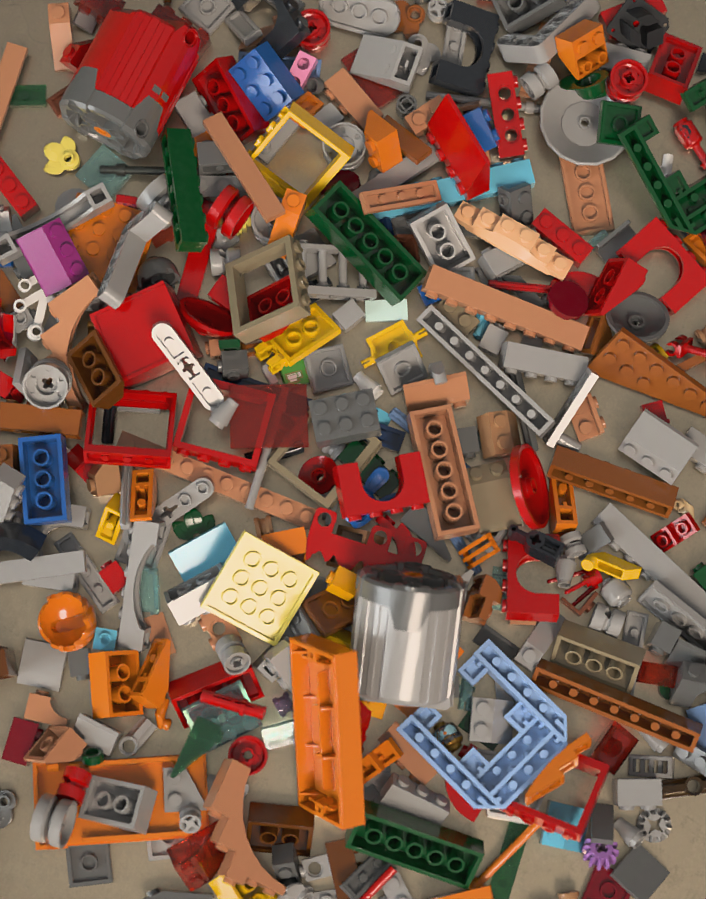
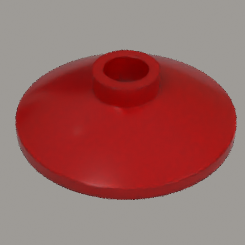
M315 456L303 464L298 478L317 493L324 494L329 492L335 485L332 468L337 465L327 456Z

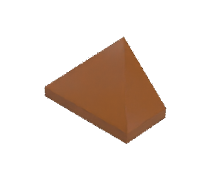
M606 314L604 316H589L586 326L590 328L582 350L578 353L595 355L613 337Z

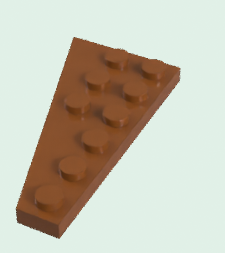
M624 327L588 362L587 368L589 367L603 379L706 417V387Z

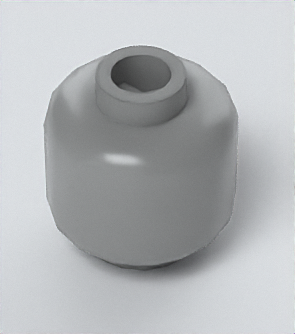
M609 576L602 582L603 587L600 590V594L609 606L622 608L631 601L632 589L625 580Z

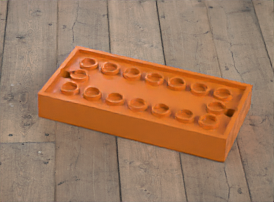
M313 633L290 637L298 806L342 830L364 825L365 811L357 651Z

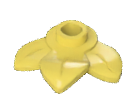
M64 136L60 144L51 142L44 146V154L49 159L44 167L45 172L59 175L64 170L71 171L79 167L80 156L76 152V143L70 137Z

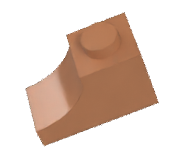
M36 689V693H29L24 719L69 727L71 719L58 713L53 705L54 698L48 696L49 692Z

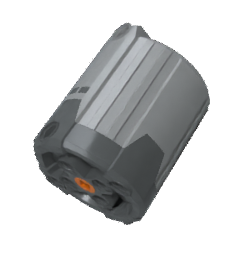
M395 561L394 564L366 565L358 569L350 648L357 651L359 700L447 710L453 707L456 669L468 581H464L459 575L434 569L431 565L418 562Z

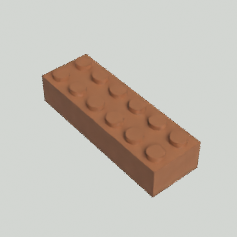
M451 404L409 412L406 421L413 451H420L430 499L426 507L434 541L477 533L480 529V524Z

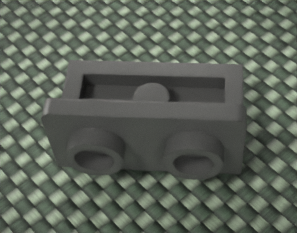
M524 182L509 189L503 186L498 187L500 217L502 214H505L525 226L530 225L534 221L531 184Z

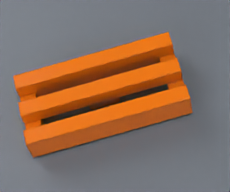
M489 532L458 551V553L464 556L462 560L464 563H468L467 569L470 570L501 550ZM486 539L489 540V543L469 555L468 551ZM491 546L493 547V551L474 562L472 560L473 557Z

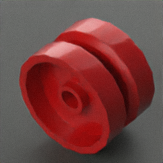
M229 184L211 206L206 216L205 224L214 230L221 227V234L231 240L242 229L255 205L248 195L240 197L239 189Z

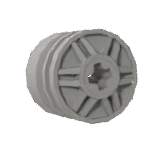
M339 122L331 126L330 129L355 147L351 158L340 170L351 171L358 168L366 156V140L363 131L358 126L349 122ZM322 141L323 156L326 162L330 164L338 152Z
M165 173L154 179L137 199L136 206L141 211L153 201H157L170 210ZM172 219L170 220L168 225L162 230H165L172 225Z
M45 358L37 361L26 373L22 390L25 398L31 405L39 409H51L64 401L72 387L73 377L70 369L64 362L56 358ZM50 377L53 381L48 385L46 381Z

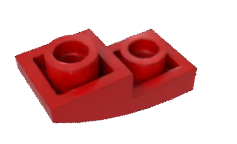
M687 512L650 537L660 550L666 552L701 529L691 514Z

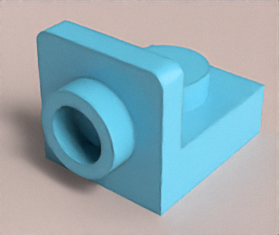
M96 627L92 649L114 651L117 631Z

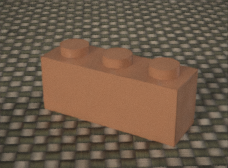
M344 67L324 82L325 91L323 92L330 101L334 100L338 104V111L344 117L347 115L352 121L350 123L358 126L363 133L368 111L373 110L383 118L384 114Z
M395 721L377 740L381 744L391 737L404 753L394 763L401 770L406 768L411 773L409 778L413 782L421 783L425 786L438 772L396 731L400 725Z

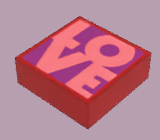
M123 194L116 196V204L139 209L136 206L138 199L136 196Z

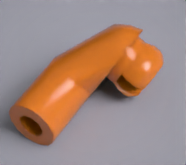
M165 698L160 709H156L155 718L157 727L160 730L168 731L172 721L165 718L170 702L167 698Z

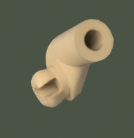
M682 498L676 499L674 509L681 515L689 512L695 520L694 507Z

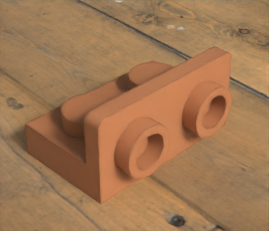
M590 392L571 419L578 442L600 436L605 432L604 428H606L603 416L599 417L597 408H599L598 401L595 396L592 397Z

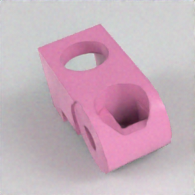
M300 50L290 69V73L301 88L304 89L313 69L318 64V60Z

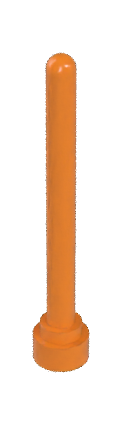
M534 823L529 825L479 877L476 876L472 880L468 889L485 886L484 883L541 826Z

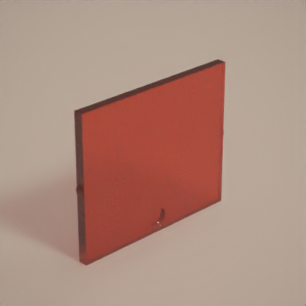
M307 384L229 386V397L239 404L230 420L231 449L309 447Z

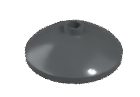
M635 291L606 313L608 325L615 333L624 327L644 343L655 341L666 333L670 322L666 306L656 297L639 291Z

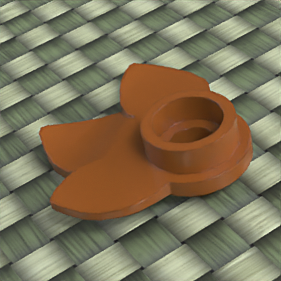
M404 0L394 1L399 7L401 20L398 28L393 33L403 32L405 39L408 40L412 35L418 34L419 24L425 19V11L417 4L410 5ZM416 12L419 16L418 18H412L411 14Z

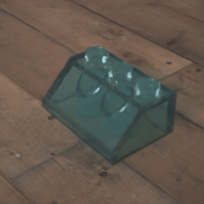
M241 680L215 692L240 700L248 699L252 703ZM200 700L182 709L204 754L263 725L258 718L247 715L240 716L239 713L200 703Z

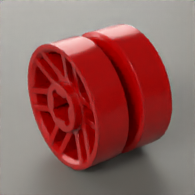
M305 9L300 13L307 20L310 31H313L297 47L306 53H318L325 49L330 41V22L322 11Z
M625 59L616 63L605 81L608 97L614 102L632 104L637 101L648 84V73L645 67L632 59Z
M241 736L231 744L228 750V759H234L251 768L249 775L260 772L268 761L267 746L256 736ZM250 751L252 758L246 759L244 756L245 752Z

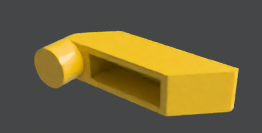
M606 552L590 553L581 562L582 568L586 571H591L594 568L621 580L639 579L642 567Z

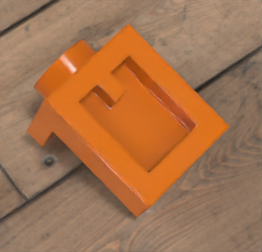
M309 91L295 101L312 116L318 113L324 105L320 99ZM290 117V119H292L295 123H297V124H298L299 126H301L303 129L305 128V127H303L300 123H298L296 120H294L292 117Z

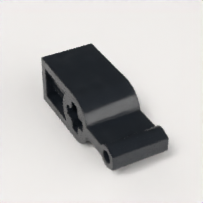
M511 524L507 538L510 541H517L523 544L524 550L529 556L555 568L563 553L564 543L537 530L527 533L514 524Z

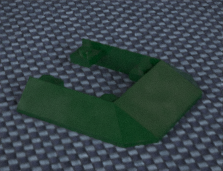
M706 78L693 84L692 87L680 94L689 112H693L703 105L706 108ZM650 114L645 115L633 124L626 126L618 134V137L667 227L697 235L706 229V175L689 186L680 170H676L665 177L646 143L647 140L660 132Z

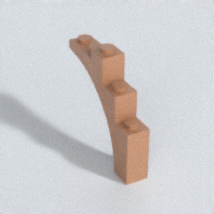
M91 272L47 303L52 316L58 318L60 322L40 335L44 347L52 352L46 358H56L64 362L71 371L73 380L72 387L65 398L67 406H77L82 411L89 405L79 389L74 370L66 354L73 349V341L78 323L84 311L97 297L101 282L94 272ZM49 377L46 383H48L51 380L53 381V379Z
M224 759L202 806L209 810V815L219 819L209 840L216 844V849L226 853L217 875L223 877L222 882L233 887L235 884L244 885V883L254 888L258 885L263 888L262 892L274 897L275 894L284 895L287 887L276 881L261 866L253 854L246 837L243 822V798L251 768L234 759Z

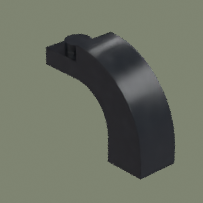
M14 522L0 523V551H11L32 561L39 553L47 535L24 524Z

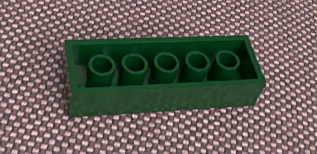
M341 180L332 185L304 214L391 306L401 302L427 274V271L373 214L364 215L360 200Z
M364 799L365 824L347 829L345 833L346 848L468 890L485 855L483 840Z

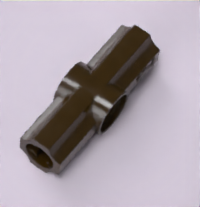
M704 775L662 780V800L706 794V777ZM690 780L697 782V789L694 792H690L687 788Z

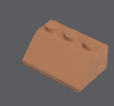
M466 371L446 375L448 382L441 385H435L434 378L402 385V396L407 415L411 411L448 404L454 406V409L465 407L466 403L470 401Z

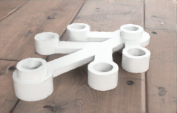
M35 275L29 279L20 280L18 289L23 293L28 292L31 286L38 283ZM26 282L29 288L23 289L21 283ZM64 288V289H62V290H60V291H58V292L61 294V293H63L64 291H66L67 289ZM42 289L23 300H16L13 304L14 311L22 313L28 306L39 301L34 323L27 329V337L33 342L42 339L40 335L45 332L42 323L47 303L55 298L53 294L46 297ZM22 303L24 305V308L19 310L17 309L16 304ZM32 329H39L40 334L34 335Z

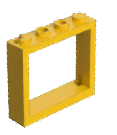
M293 101L289 107L285 105L278 114L280 118L276 122L274 120L271 121L266 128L267 133L265 136L260 135L254 143L255 148L253 150L248 149L247 152L274 194L283 199L287 188L297 190L255 158L290 117L337 151V156L305 191L304 194L307 195L308 199L306 209L351 158L355 147Z

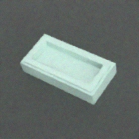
M403 299L394 306H391L386 300H365L366 323L396 322L402 319L403 321H408L407 299Z

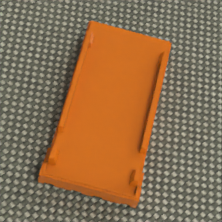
M206 753L104 759L102 763L94 766L84 765L82 761L49 764L33 762L34 810L44 793L56 794L59 784L64 783L62 776L66 766H76L95 776L138 784L158 791L146 835L79 818L81 806H77V816L68 843L62 849L68 848V846L210 837L209 810L201 811L200 829L195 833H186L179 826L180 812L165 813L163 768L185 767L205 802L208 795ZM48 840L45 843L35 841L37 851L61 849L51 846Z

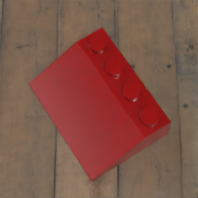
M447 94L428 122L425 135L429 144H434L439 161H444L449 178H454L457 183L455 186L458 193L464 195L468 201L489 191L490 160L451 95Z

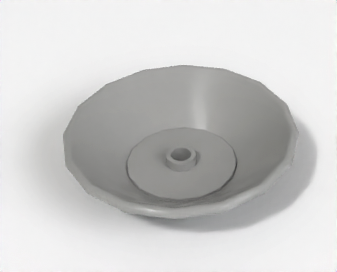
M559 84L546 93L540 107V129L547 145L560 158L576 165L597 166L615 159L625 149L624 147L596 143L600 101H612L607 94L605 97L594 100H584L578 96L575 90L562 89ZM586 121L588 126H582L581 122Z

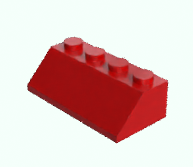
M234 56L218 57L195 76L192 81L198 93L205 99L208 105L206 108L209 113L215 115L222 112L244 146L256 140L260 135H263L269 122H265L228 71L237 64Z
M221 661L170 681L168 688L170 700L184 729L230 711L206 703H200L203 689L240 700L248 699L249 702L265 697L252 664H250L245 672L231 675L225 671Z

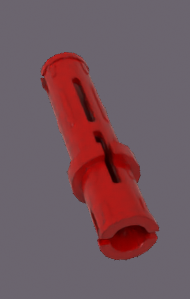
M203 689L200 697V703H206L237 712L240 716L247 715L260 720L264 719L267 710L266 706L251 703L248 699L240 700Z

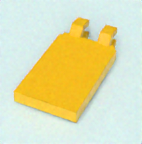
M316 303L310 305L311 315L290 324L281 335L267 342H261L254 347V350L257 352L255 356L260 362L268 358L271 352L274 354L273 357L266 361L269 365L268 370L272 375L281 371L284 366L291 367L341 334L340 327Z

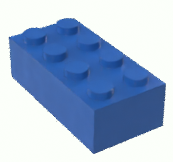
M62 434L18 438L20 473L26 476L23 483L25 489L22 492L24 524L32 527L71 523L72 513L66 437Z

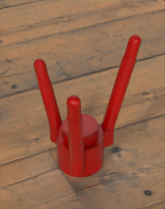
M593 568L591 571L583 569L574 572L573 577L583 575L581 576L582 581L565 590V594H569L584 585L586 588L590 587L572 603L574 607L592 591L599 588L598 584L603 582L599 570ZM557 577L548 579L547 583L557 582Z

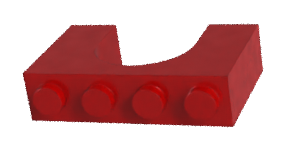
M655 217L615 253L619 258L629 257L636 263L652 250L667 251L676 259L679 266L677 281L658 298L666 306L671 316L678 312L706 286V268L704 266L700 267L695 261L697 260L695 255L689 250L686 251L682 246L681 239L677 235L671 234L665 221Z
M420 451L400 454L394 457L399 486L397 493L389 501H377L365 492L361 482L358 462L333 467L332 471L342 519L348 518L349 522L362 520L361 516L370 515V518L383 516L382 512L390 511L391 514H398L404 512L403 508L411 507L412 511L424 509V505L429 503L430 499Z
M546 534L560 541V534ZM508 538L503 539L502 552H506V559L502 560V572H506V579H502V592H506L505 599H502L501 612H505V620L557 622L559 617V594L530 592L522 587L517 579L516 572L523 564L539 560L529 556L525 552L523 544L517 541H510Z

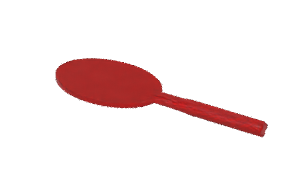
M571 271L567 273L564 280L572 281L579 285L589 298L599 277L586 272ZM554 278L550 285L488 280L487 286L494 289L548 293L549 289L560 280Z

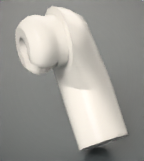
M663 154L662 165L659 166L665 177L672 173L674 157L672 154Z

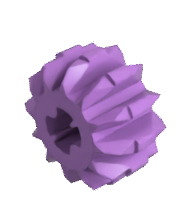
M585 839V846L582 847L581 852L585 854L583 861H590L589 868L597 865L598 871L601 870L602 866L607 870L610 868V864L614 865L617 859L615 857L619 855V850L616 849L618 846L617 842H613V845L591 843V839Z

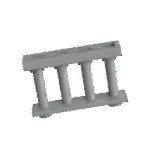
M298 240L303 249L302 257L306 265V279L307 252L318 253L319 283L316 286H308L307 291L310 298L346 301L352 298L354 301L364 302L365 300L377 298V290L369 289L367 280L360 272L359 286L357 288H349V285H347V259L334 245L310 244L308 240ZM327 254H339V285L337 287H329L327 283Z

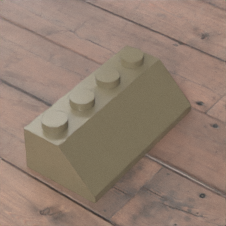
M565 619L557 636L550 662L631 694L646 649Z

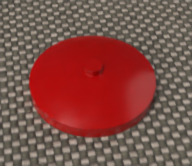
M529 444L516 445L513 447L510 455V482L513 497L525 524L532 530L542 529L547 526L550 515L549 491L545 473L536 452Z

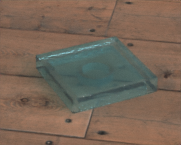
M102 144L75 176L89 188L103 182L111 198H113L131 178L132 174H126V176L100 174V165L116 166V164H126Z

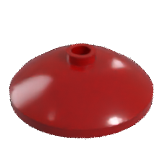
M184 297L179 303L180 313L198 334L210 337H229L233 335L231 314L225 309L197 297Z

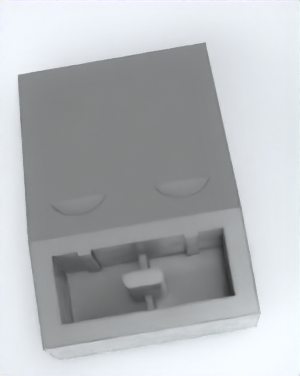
M364 34L350 73L409 94L423 56L424 48L402 40Z
M314 227L294 237L296 241L308 240L310 244H325ZM307 252L308 281L318 275V253ZM327 254V268L337 263L332 254ZM287 257L286 259L278 258L264 265L274 282L289 275Z

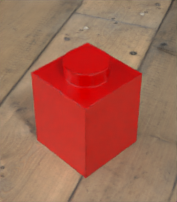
M109 560L100 567L102 570L98 573L111 592L116 595L126 585V577L124 576V569L119 562Z

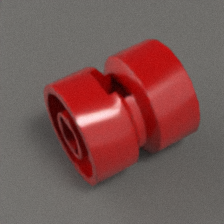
M66 766L62 776L64 783L59 784L55 795L60 801L67 798L76 801L77 806H81L86 795L84 789L89 787L93 777L92 774L76 766Z

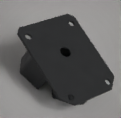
M626 0L606 27V31L630 49H648L647 53L650 54L656 46L663 44V36L669 29V18L644 0H636L635 2L633 0ZM634 21H639L637 27H633Z

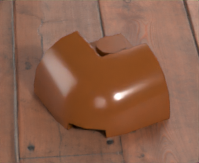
M488 574L474 577L473 581L475 583L469 591L467 590L462 620L472 624L485 625L487 619L492 614V606L501 604V587Z

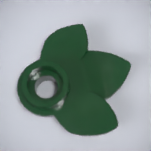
M193 508L185 513L184 521H174L172 527L179 539L189 541L194 538L195 534H202L215 527V519L213 514L203 517L199 510Z

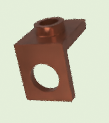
M413 234L394 235L396 240L418 263L421 262L418 245Z
M594 591L579 610L564 597H561L559 601L579 617L584 611L589 613L596 604L593 600L599 593Z

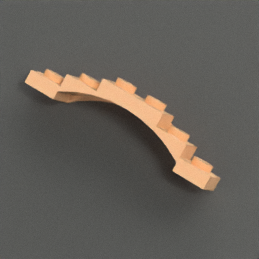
M463 200L454 215L457 223L464 226L467 231L546 275H552L560 281L564 280L574 263L572 260L555 252L557 248L540 239L539 233L505 214H502L500 217L484 207L480 210Z

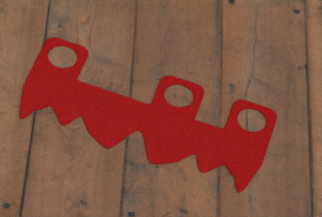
M323 507L316 509L307 537L306 560L310 559L312 554L321 551L326 562L335 555L338 565L350 571L360 561L363 562L364 566L394 564L395 561L418 562L422 564L427 549V543L424 540L408 537L400 556L388 552L393 536L390 529L378 525L373 526L366 545L333 534V528L337 519L336 512ZM324 512L330 514L332 519L331 523L325 527L318 523V516ZM377 531H384L387 535V541L382 545L374 541V534ZM412 542H417L422 547L421 553L417 556H412L408 551V547Z

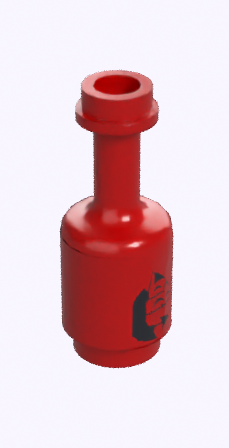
M684 117L673 125L674 133L686 150L692 149L702 163L700 167L706 170V153L700 146L703 137L692 120Z

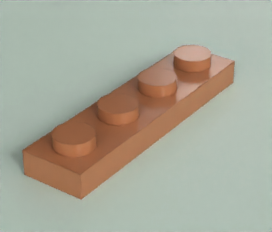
M437 180L365 191L359 194L364 215L437 203L442 200Z

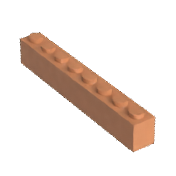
M435 264L429 267L421 291L425 292V296L435 300L440 298L445 300V304L455 308L460 306L465 308L464 311L468 314L485 316L484 319L488 322H500L504 324V328L512 331L518 329L523 331V335L532 339H535V337L543 339L542 343L549 346L558 345L562 347V351L569 354L582 350L590 328L572 319L564 320L556 316L552 311Z

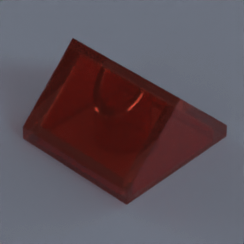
M611 721L587 756L610 765L609 772L615 775L639 740L618 722Z

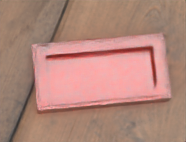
M642 661L636 682L675 688L678 667Z

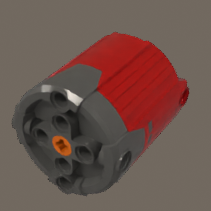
M118 6L110 9L59 102L62 118L83 136L91 137L99 143L116 150L118 154L134 160L147 157L198 64V48L201 40L197 31L186 22L161 19L141 9H121Z

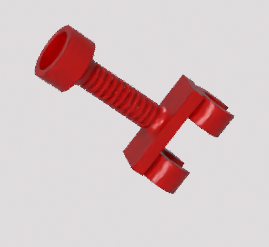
M679 335L675 339L682 340V343L670 341L666 344L675 348V351L669 349L665 351L668 356L676 355V358H681L690 353L706 358V349L693 346L692 337L688 338L685 335Z

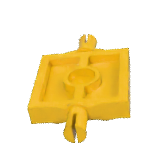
M402 319L365 339L371 350V356L360 362L363 368L366 369L376 363L375 359L411 340L415 343L420 357L423 358L418 348L417 340L428 336V334L425 332L424 327L412 333Z

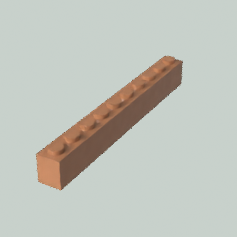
M123 430L116 446L166 449ZM175 451L172 452L171 469L154 468L189 483L201 477H208L215 484L214 493L246 505L252 483L192 458L182 457V455L176 454ZM260 487L254 505L255 510L296 527L304 526L306 531L310 530L316 511L312 507L263 487Z

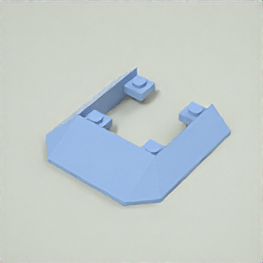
M488 639L457 672L472 687L487 673L517 702L504 716V719L518 734L488 762L474 747L458 761L428 731L442 718V715L436 709L418 708L396 731L474 809H506L537 778L548 763L567 747V715Z

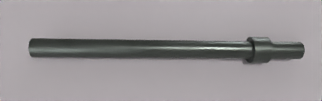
M116 164V166L100 165V174H116V176H126V174L161 175L165 173L164 167L126 166V164ZM226 173L209 174L204 176H226Z

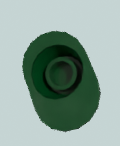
M605 70L595 71L580 80H577L573 75H569L561 79L559 86L565 90H575L578 96L584 100L605 97L607 94L605 79L608 77V72Z

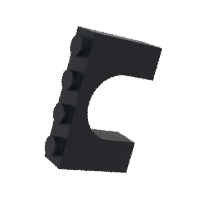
M262 0L231 1L237 11L250 12ZM273 0L277 8L276 24L272 31L256 44V46H259L268 41L281 60L312 33L308 27L307 20L302 17L298 4L294 0Z
M459 0L447 3L442 24L467 33L474 43L475 57L470 66H460L443 59L434 62L428 83L465 96L477 97L481 95L485 90L486 82L484 81L491 65L489 62L490 55L495 48L494 38L500 27V23H498L499 15Z

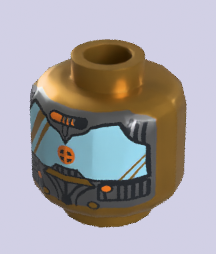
M442 721L433 727L435 731L432 735L451 754L462 747L463 735L454 723Z

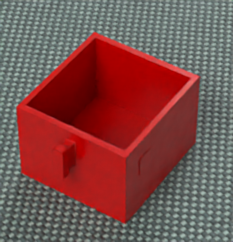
M163 280L126 297L117 309L107 306L89 314L95 329L98 330L124 380V387L131 390L175 370V367L152 337L153 325L159 321L169 322L197 359L203 357L190 325L180 313V302L174 288ZM184 357L181 358V359L183 360L184 365H185V364H188V363L184 360Z

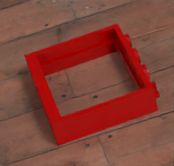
M212 378L223 393V396L266 406L251 460L182 442L195 397L194 392L189 387L172 445L173 451L176 454L182 455V457H189V455L197 457V460L205 463L214 461L224 468L233 466L239 468V471L244 473L245 471L249 473L251 471L256 472L272 418L276 395Z
M124 388L123 397L113 405L170 410L166 449L93 444L97 408L92 407L89 402L83 449L84 463L171 469L177 393L129 390Z
M583 754L577 755L578 765L574 768L597 777L577 826L515 801L506 809L499 810L507 813V816L511 817L514 815L521 818L526 824L533 825L534 823L539 825L548 833L556 832L561 834L566 840L571 839L580 842L609 774L610 765Z

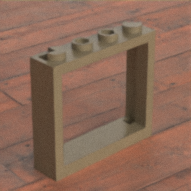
M287 235L225 264L233 335L244 344L311 315L309 304L311 300L307 291L309 284L305 277L306 265L302 257L303 249L299 241H296L291 235ZM287 255L293 303L250 322L244 274Z
M308 406L309 411L305 416L301 415L294 424L296 427L291 433L287 432L284 435L280 447L271 451L267 463L271 469L318 505L332 510L338 503L336 486L324 498L278 463L312 421ZM376 437L366 439L370 443L355 460V462H358L360 474L382 448V441Z

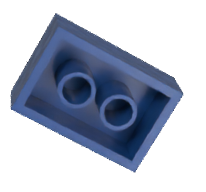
M268 41L254 48L228 70L265 122L278 115L285 105L288 107L305 93Z

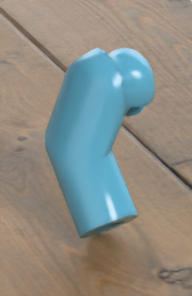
M476 314V318L480 320V323L473 333V337L477 340L482 339L487 327L491 323L484 319L485 316Z

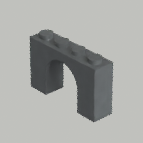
M683 660L670 686L669 704L690 708L695 698L699 694L706 692V665Z

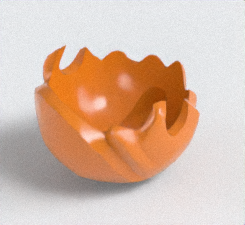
M63 591L47 596L48 602L43 605L38 616V629L41 636L50 643L52 648L61 652L77 651L85 647L92 640L97 626L93 605L88 602L87 598L71 591Z

